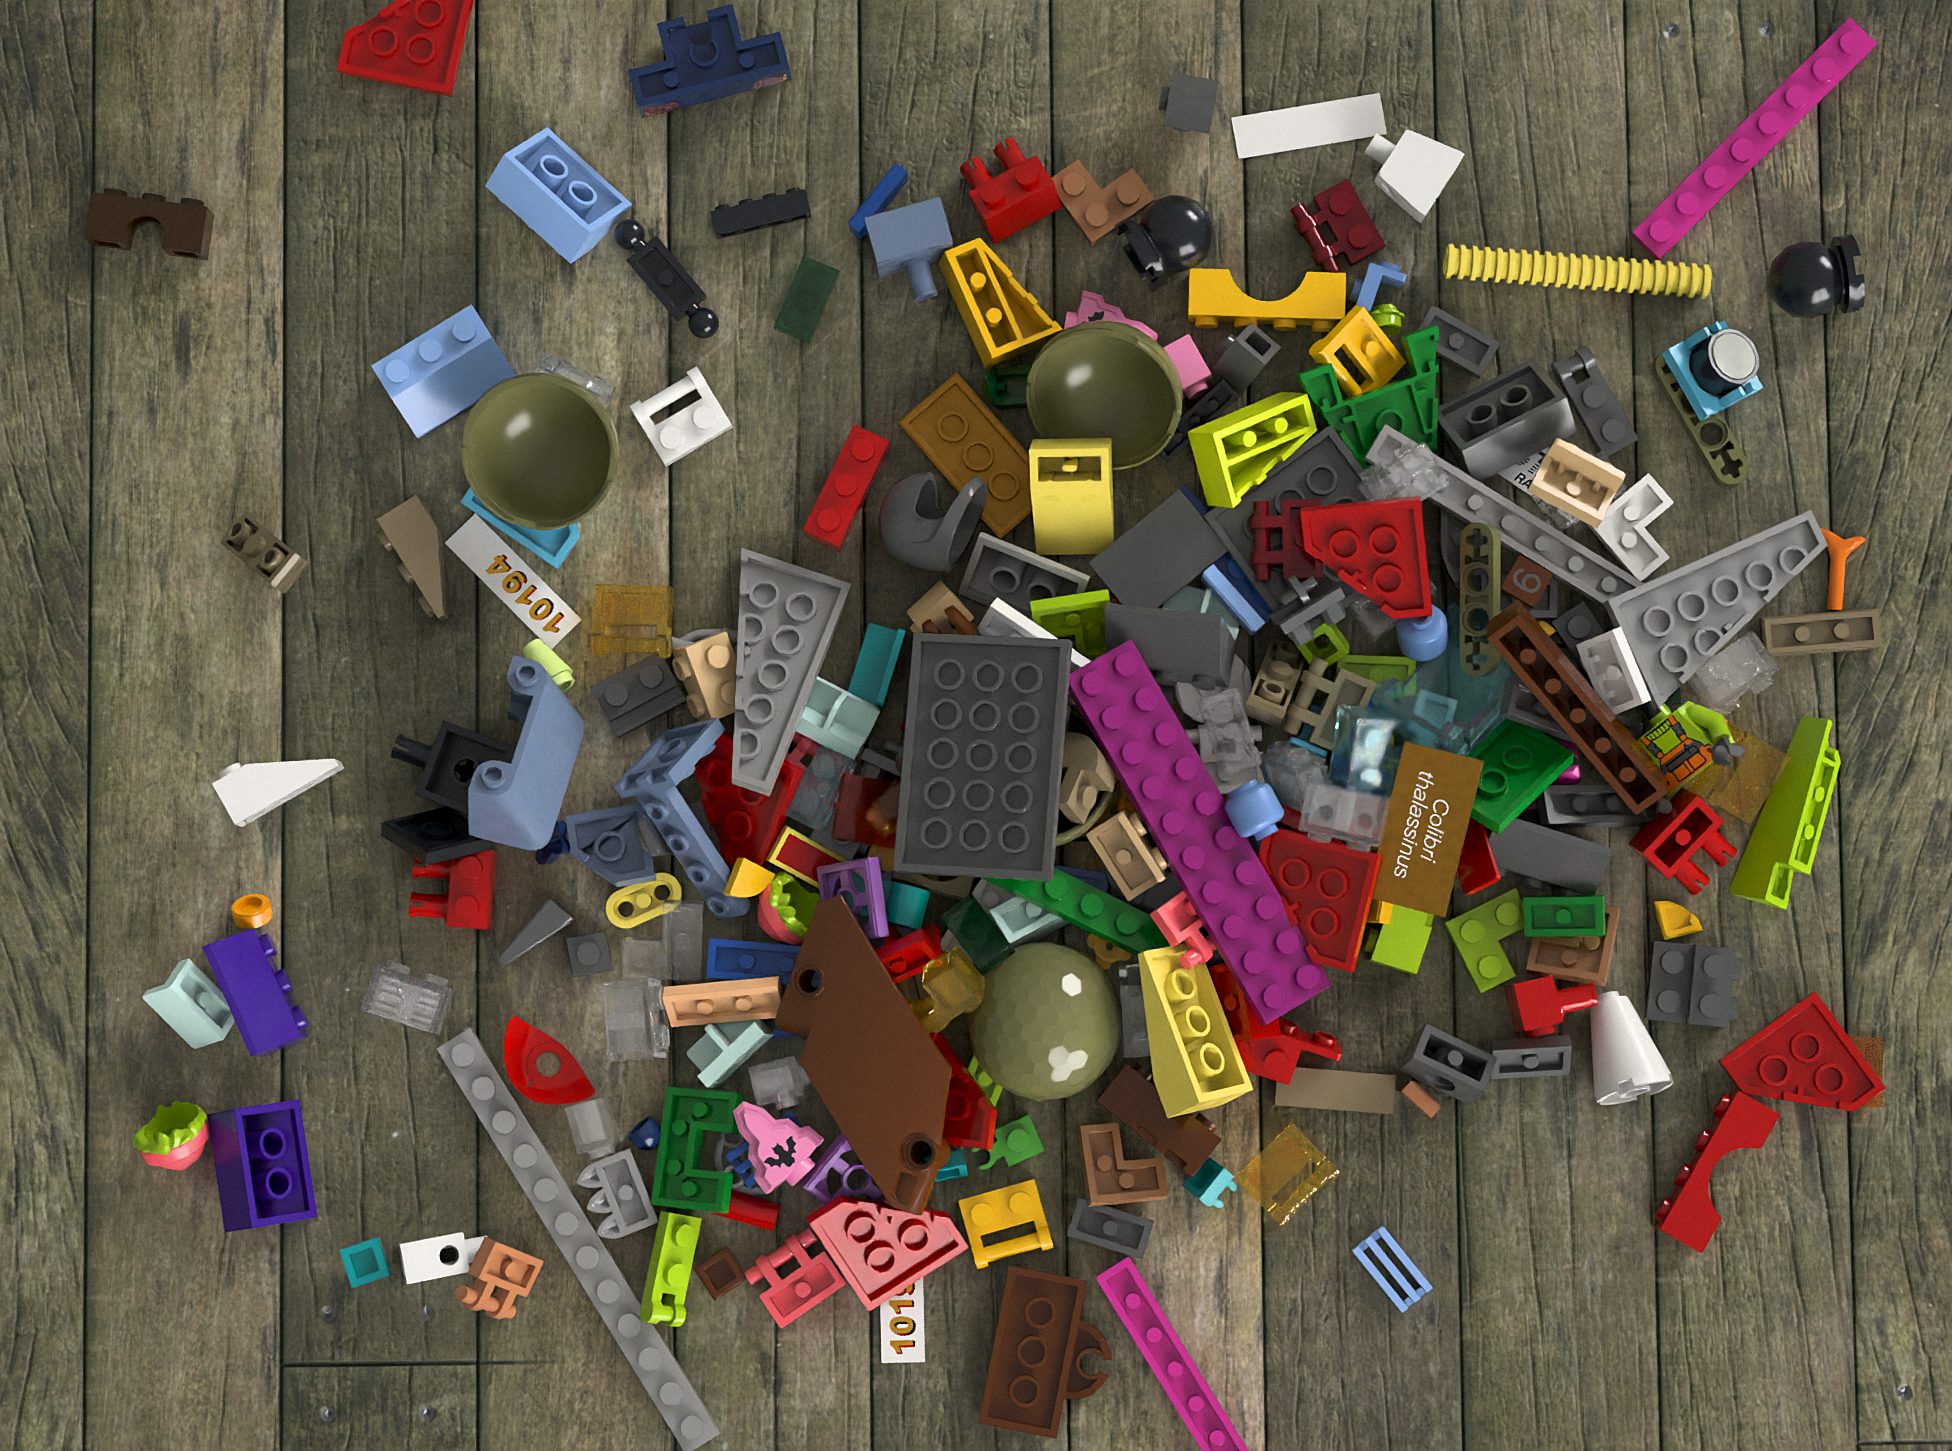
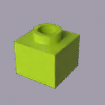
M1323 623L1313 631L1315 635L1312 639L1301 646H1297L1309 664H1311L1315 656L1327 661V667L1349 653V643L1335 624L1328 626ZM1325 634L1330 640L1327 644L1320 645L1315 641V638Z

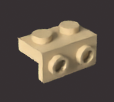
M1556 438L1544 456L1527 492L1597 529L1626 474L1616 469L1610 463L1601 461L1580 450L1576 445Z
M722 631L690 645L672 649L675 658L672 661L673 668L677 677L685 684L688 692L686 701L691 714L701 722L713 718L720 719L734 713L737 658L727 632Z
M1128 808L1086 833V836L1126 899L1130 901L1158 882L1160 883L1170 874L1166 869L1169 865L1158 846L1153 848L1146 838L1145 834L1149 830L1141 816L1137 812L1131 814Z

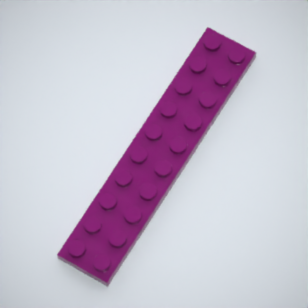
M1132 639L1070 673L1068 690L1070 696L1262 1026L1269 1024L1332 986L1321 965L1312 962L1305 950L1308 943L1297 925L1292 927L1282 898L1248 839L1237 834L1225 812L1226 801Z

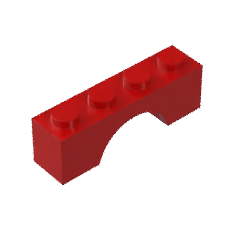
M1731 1090L1729 1095L1723 1093L1718 1099L1712 1111V1114L1716 1116L1709 1130L1703 1128L1693 1144V1149L1697 1150L1690 1164L1684 1162L1679 1168L1673 1180V1183L1677 1184L1674 1193L1670 1199L1667 1197L1662 1199L1654 1214V1218L1658 1219L1654 1228L1695 1252L1702 1253L1722 1219L1714 1209L1709 1197L1708 1183L1713 1167L1719 1159L1733 1150L1740 1148L1761 1149L1780 1116L1777 1112L1739 1090Z

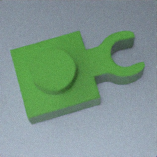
M1029 1114L995 1129L994 1134L997 1142L993 1143V1150L986 1149L990 1153V1160L978 1167L981 1170L988 1169L995 1164L998 1158L1003 1156L1008 1167L1045 1151ZM972 1148V1153L978 1151L979 1148Z

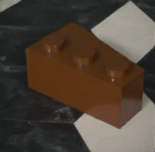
M1136 1063L1133 1068L1125 1064L1096 1101L1184 1173L1193 1177L1222 1140L1213 1133L1217 1126L1200 1113L1195 1118L1189 1113L1167 1118L1157 1088L1152 1084L1153 1075L1139 1063Z

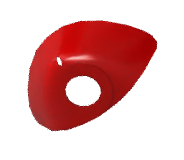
M517 1016L509 1020L504 1037V1062L509 1079L523 1096L537 1103L559 1105L583 1101L595 1094V1089L585 1073L562 1044ZM547 1051L554 1052L561 1060L559 1072L550 1077L540 1074L536 1067L539 1055Z

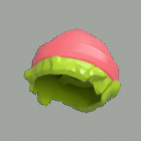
M781 871L773 878L765 890L759 893L757 923L770 939L790 945H801L816 905L820 901V894L811 893L801 886L800 882L792 874Z
M176 1100L172 1102V1106L165 1107L159 1105L156 1115L148 1124L142 1126L133 1135L132 1144L139 1150L141 1157L148 1165L171 1170H184L195 1163L203 1153L210 1132L206 1120L207 1115L201 1107L190 1102L181 1103Z

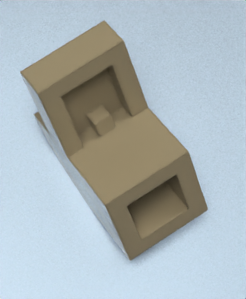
M1065 731L1059 809L1070 822L1085 824L1090 810L1095 805L1099 790L1113 792L1115 772L1108 759L1092 739L1080 733Z

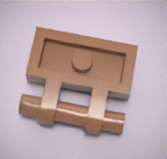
M485 1236L468 1271V1274L476 1277L475 1283L470 1286L460 1285L455 1291V1297L468 1309L474 1311L482 1309L487 1316L495 1319H511L516 1314V1307L512 1304L516 1295L528 1296L544 1261ZM495 1285L498 1286L496 1293L491 1294Z

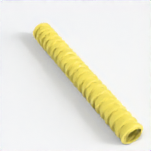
M1448 244L1443 258V275L1445 279H1450L1452 275H1456L1458 280L1468 276L1470 281H1475L1476 277H1481L1482 282H1487L1488 278H1493L1494 283H1499L1500 279H1505L1507 284H1511L1512 280H1517L1519 285L1529 281V284L1535 286L1537 282H1541L1544 287H1547L1549 283H1553L1554 287L1557 288L1561 284H1565L1566 288L1569 289L1573 285H1578V289L1583 290L1585 286H1590V289L1594 291L1597 287H1602L1603 291L1614 288L1615 292H1621L1622 289H1626L1627 293H1633L1634 290H1638L1639 294H1645L1646 291H1650L1651 295H1657L1658 292H1662L1664 296L1675 293L1676 297L1687 294L1688 298L1699 295L1700 299H1705L1709 295L1712 279L1711 268L1708 264L1697 267L1696 263H1691L1688 267L1685 266L1684 262H1679L1675 266L1672 261H1667L1663 265L1660 260H1655L1653 264H1650L1648 259H1643L1641 263H1638L1635 258H1630L1629 262H1625L1623 257H1618L1617 261H1613L1611 256H1606L1605 260H1600L1599 255H1594L1592 259H1588L1586 254L1576 258L1574 253L1564 257L1562 252H1558L1556 256H1552L1549 251H1546L1544 255H1539L1537 250H1533L1532 254H1527V251L1521 249L1520 253H1515V250L1509 248L1508 252H1503V249L1499 247L1496 248V251H1491L1490 247L1485 246L1483 250H1479L1478 246L1474 245L1471 249H1466V245L1454 248V244Z

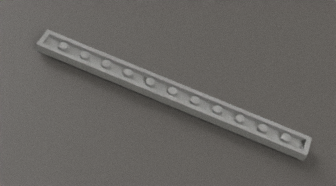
M468 1028L436 1048L683 1451H693L720 1434L721 1431L655 1324L645 1323L641 1320V1301L601 1236L597 1235L596 1228L474 1030Z

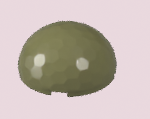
M1098 320L1081 323L1062 331L1049 340L1038 353L1027 378L1026 402L1028 412L1043 439L1111 438L1112 470L1132 468L1154 458L1166 447L1173 437L1182 415V385L1179 373L1171 357L1156 340L1138 328L1126 323Z
M525 373L497 383L474 405L464 427L461 447L462 465L474 494L497 517L510 524L513 523L531 529L554 530L569 526L585 518L606 498L614 483L619 464L618 435L614 423L603 404L586 387L561 375Z
M1052 941L1026 943L1001 954L983 971L974 994L969 1001L967 1028L970 1044L978 1063L995 1083L1020 1097L1040 1101L1060 1099L1086 1089L1110 1065L1120 1043L1122 1033L1121 1003L1116 988L1106 971L1088 954L1072 946Z

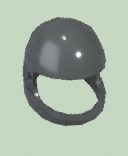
M931 472L913 473L895 481L883 498L878 517L880 538L886 550L909 567L932 573H949L958 564L974 536L987 500L988 485L979 476H974L960 491L948 512H945L938 507L937 483L934 474Z

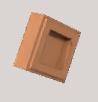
M1406 1081L1398 1090L1401 1095L1427 1118H1432L1440 1109V1104L1414 1081Z

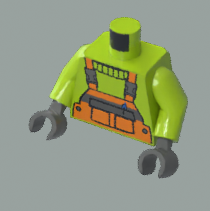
M1650 701L1639 708L1654 728L1639 738L1638 743L1666 775L1668 796L1713 762L1718 765L1731 767L1732 763L1729 755L1740 757L1743 753L1742 746L1734 742L1725 718L1721 713L1701 705H1695L1690 701L1673 713L1665 703L1656 710H1653ZM1661 797L1644 809L1642 814L1647 818L1656 820V808H1658L1659 812L1667 815L1672 810V804L1667 799Z

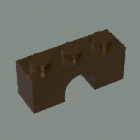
M105 188L103 194L91 192L84 238L92 246L131 251L133 236L137 229L147 223H158L162 225L164 232L162 248L169 256L208 260L214 214L208 207L204 206L203 201L197 199L181 198L180 203L166 202V197L158 194L143 193L142 198L127 197L126 191Z

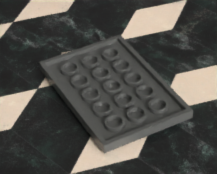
M932 633L913 634L893 871L897 873L1053 882L1072 641L1069 639Z

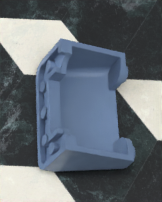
M513 655L507 674V683L511 690V702L507 718L516 719L520 723L521 735L511 764L490 760L483 762L475 770L468 789L469 836L525 850H538L546 846L552 837L583 740L584 721L539 662Z

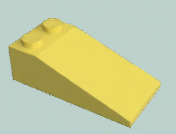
M1186 943L1144 951L1138 954L1153 1080L1167 1118L1220 1106L1253 1090L1206 963L1203 965L1196 964L1190 970L1185 969L1180 964L1179 957L1187 952L1188 946Z

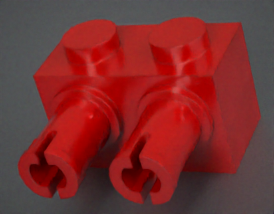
M1013 138L1004 140L1008 146V151L1001 142L994 148L995 156L1006 170V172L992 178L980 157L971 158V162L975 166L974 169L971 168L968 161L964 162L960 167V173L972 188L968 194L976 217L993 244L1002 241L1062 207L1055 184L1038 157L1035 155L1026 160Z
M1682 787L1669 800L1672 804L1671 812L1667 815L1658 812L1656 814L1657 819H1651V822L1646 824L1628 845L1654 871L1668 879L1674 876L1691 895H1696L1702 889L1694 880L1706 887L1710 877L1704 874L1689 858L1701 847L1715 861L1718 867H1722L1729 862L1722 852L1733 858L1737 853V849L1717 831L1724 821L1698 795Z
M486 850L426 865V867L412 866L413 878L447 879L450 885L446 895L416 893L412 891L410 902L423 903V906H409V916L443 918L446 926L451 928L491 931L498 852ZM413 857V863L423 864Z
M1551 975L1503 986L1514 1032L1525 1031L1526 1038L1554 1033L1553 1025L1563 1022L1564 1013L1598 1005V997L1593 983L1558 990Z

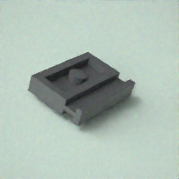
M660 650L591 687L618 739L687 702Z

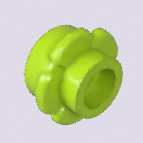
M1381 304L1374 307L1373 311L1369 313L1387 337L1401 332V323L1404 322L1405 315L1399 312L1396 306Z

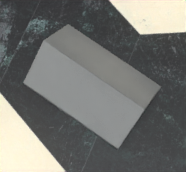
M980 532L958 594L988 607L998 597L1033 621L1030 601L1085 593L1090 576Z

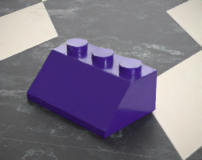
M253 928L202 947L250 1056L265 1057L308 1037L304 1028L309 1026V1022L300 1005L294 1007L288 993L293 990L291 981L284 969L279 971L272 957L277 955V951L268 933L262 935L261 930Z
M300 1100L207 1114L225 1233L317 1217Z

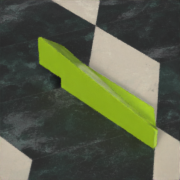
M1809 716L1801 718L1729 887L1731 894L1786 910L1793 872L1810 875L1841 764L1838 750L1829 747L1828 737L1833 726L1831 720Z

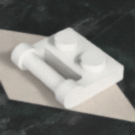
M697 366L687 371L688 376L642 403L638 400L630 405L631 410L666 467L733 428ZM695 389L698 391L701 399L659 424L654 425L649 416Z

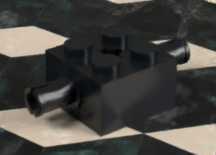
M443 720L432 746L399 734L395 743L410 749V751L406 752L393 747L391 758L423 768V774L415 795L468 815V789L472 778H469L467 783H465V777L460 774L463 767L470 768L471 764L474 763L473 769L476 770L483 762L490 760L511 764L516 747Z

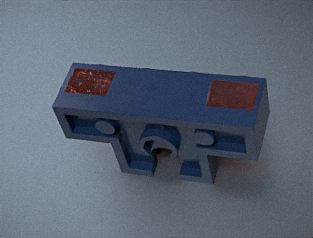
M733 4L707 10L708 22L686 27L684 17L657 23L666 61L629 70L641 117L645 118L665 112L668 113L669 111L792 80L781 33L776 32L742 41Z

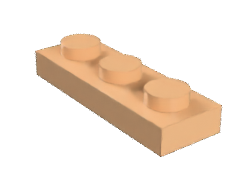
M776 976L664 987L662 998L671 1027L776 1018L784 991L780 977Z

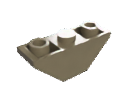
M246 512L229 527L227 535L220 542L284 594L309 565L306 560Z
M1272 637L1242 714L1279 728L1306 661L1294 643Z

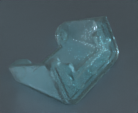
M1459 600L1458 602H1453L1445 612L1448 631V643L1445 651L1439 657L1423 661L1404 683L1396 678L1380 682L1372 694L1374 711L1408 742L1466 756L1505 719L1499 716L1505 680L1508 677L1519 676L1501 655L1499 667L1489 676L1475 677L1464 672L1460 664ZM1478 608L1474 611L1471 618L1472 625L1478 631L1486 628L1489 617L1484 609ZM1472 636V642H1488L1487 637ZM1481 653L1473 655V663H1478L1479 665L1487 663V655H1482Z

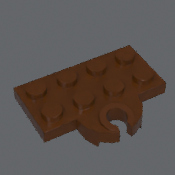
M1009 1265L978 1423L1056 1439L1064 1399H1083L1093 1395L1105 1383L1109 1376L1107 1373L1100 1371L1095 1374H1086L1080 1368V1359L1087 1352L1098 1353L1103 1360H1112L1111 1351L1105 1336L1094 1325L1080 1320L1087 1280Z

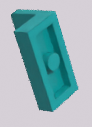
M869 622L848 689L849 693L884 710L907 637L905 630L898 629L896 631Z

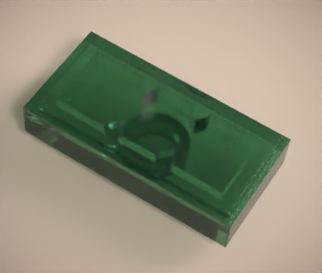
M803 256L775 322L774 330L810 344L840 271Z
M972 893L940 916L982 975H985L1015 953L1010 943Z

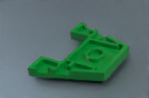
M1430 325L1401 336L1411 370L1410 376L1356 396L1342 399L1332 363H1324L1295 374L1297 382L1304 392L1308 394L1309 399L1327 425L1333 427L1367 474L1379 470L1363 460L1385 424L1429 451L1437 449L1438 398H1435L1436 373L1439 372V364H1436V340H1439L1438 325Z

